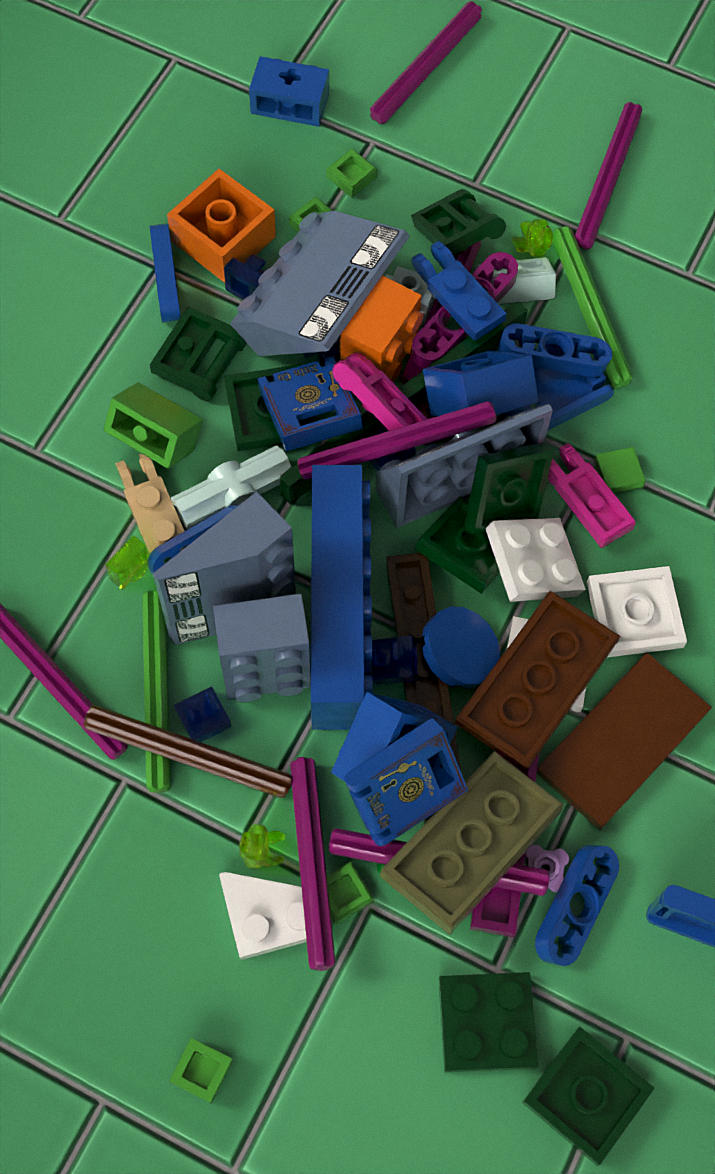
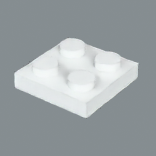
M560 518L493 521L486 528L510 602L541 600L545 598L550 590L561 598L577 597L586 590Z
M669 566L588 577L586 583L594 619L621 636L608 657L685 647L687 639Z

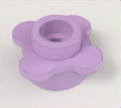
M531 845L526 850L527 866L542 869V865H548L550 868L548 889L557 893L564 880V866L569 862L568 854L563 849L548 851L543 850L539 845Z

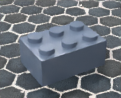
M301 594L213 606L219 657L228 700L236 699L239 702H251L258 700L263 694L278 692L281 696H292L303 692L304 688H311L309 639Z

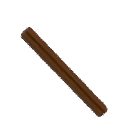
M91 705L84 720V727L87 730L279 798H284L287 795L292 783V776L289 773L97 705Z

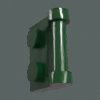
M466 189L458 190L411 215L414 227L433 244L437 241L442 242L453 255L464 252L468 247L486 237L497 239L503 235L506 229L505 221L497 214H490L476 203L474 195ZM462 214H467L476 222L471 223Z
M188 306L150 363L151 373L192 391L201 400L209 402L216 394V385L238 351H243L247 343L231 325ZM220 339L224 341V345L203 378L194 374L215 340Z

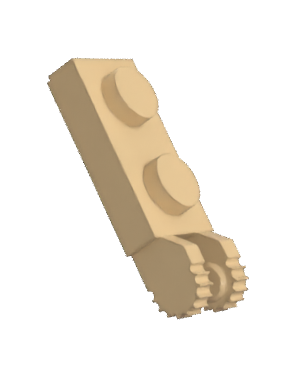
M139 454L140 466L148 479L144 483L134 486L131 471L124 460L115 464L125 488L123 490L125 498L150 555L156 547L183 533L184 529L161 476H157L151 458L144 454Z

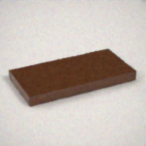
M550 590L457 716L455 724L527 772L618 643L621 636Z
M646 653L537 767V774L594 826L601 830L706 716L712 707L650 654Z

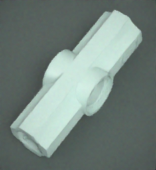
M276 445L240 464L237 461H228L219 465L211 471L207 480L171 497V501L182 525L188 530L228 506L240 505L256 491L262 494L280 485V475L290 469L291 465L283 449Z

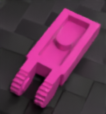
M353 353L347 357V360H340L334 364L332 374L333 378L339 382V386L343 390L352 391L362 402L363 407L368 412L374 414L389 431L428 420L381 370H378L369 359L367 360L366 356H363L362 353Z
M565 444L560 447L561 460L566 464L570 473L566 475L555 460L552 459L547 479L552 485H555L556 491L600 548H604L632 531L636 525L634 518L589 462L586 463L572 445Z

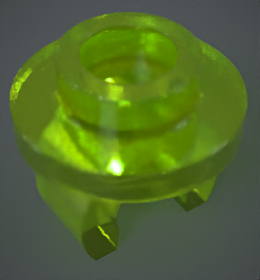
M538 218L532 222H521L519 226L524 236H513L511 239L515 249L518 252H529L530 255L535 257L543 256L551 247L553 241V232L545 219Z
M253 824L248 832L243 833L239 843V854L241 858H244L245 865L248 868L258 869L261 865L273 867L283 863L284 857L271 854L269 843H278L285 840V834L280 831L268 832L264 825Z

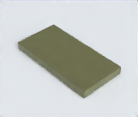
M495 751L467 779L465 783L468 791L439 809L380 872V877L449 935L453 933L562 812L564 804Z

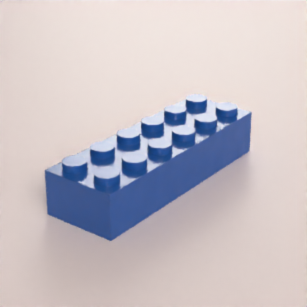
M312 465V730H350L366 692L373 693L372 676H364L371 675L372 596L370 595V481H362V465Z

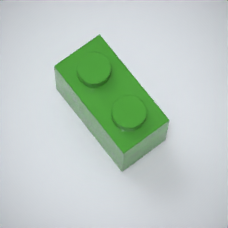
M137 382L111 398L103 431L169 469L194 451L203 419Z

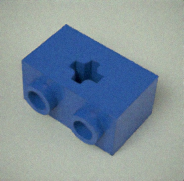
M259 56L249 87L251 114L320 127L329 97V69Z

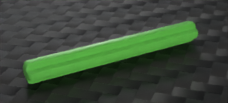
M569 226L557 228L553 231L552 241L592 337L604 340L612 350V358L606 368L610 383L617 389L625 387L631 383L633 375L577 240Z
M147 591L142 595L145 723L169 731L166 622L158 592ZM146 750V786L149 792L162 793L170 790V759Z

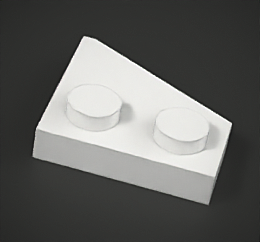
M227 872L219 874L240 960L307 942L301 887Z

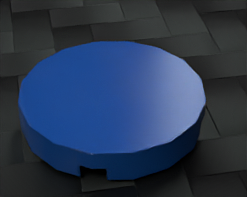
M450 606L439 611L430 618L423 628L422 637L425 635V645L422 647L424 658L432 672L450 686L459 685L465 687L464 689H473L481 685L500 659L498 640L490 625L478 613L465 607Z

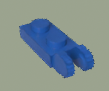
M437 241L430 247L434 259L444 269L438 274L431 262L423 254L418 253L412 257L413 267L427 284V289L473 341H476L506 321V312L459 260L455 261L452 252L445 244Z

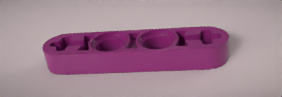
M493 253L473 272L472 276L498 303L514 286L518 273V263L508 253ZM502 268L506 269L507 274L500 273L494 279V284L492 285L490 282L493 278L494 270L500 271L502 270ZM443 306L413 339L412 358L423 369L442 358L468 336L463 328L450 330L443 325V320L451 316ZM438 335L440 339L436 345V353L431 350L426 354L423 353V346L426 348L431 347Z

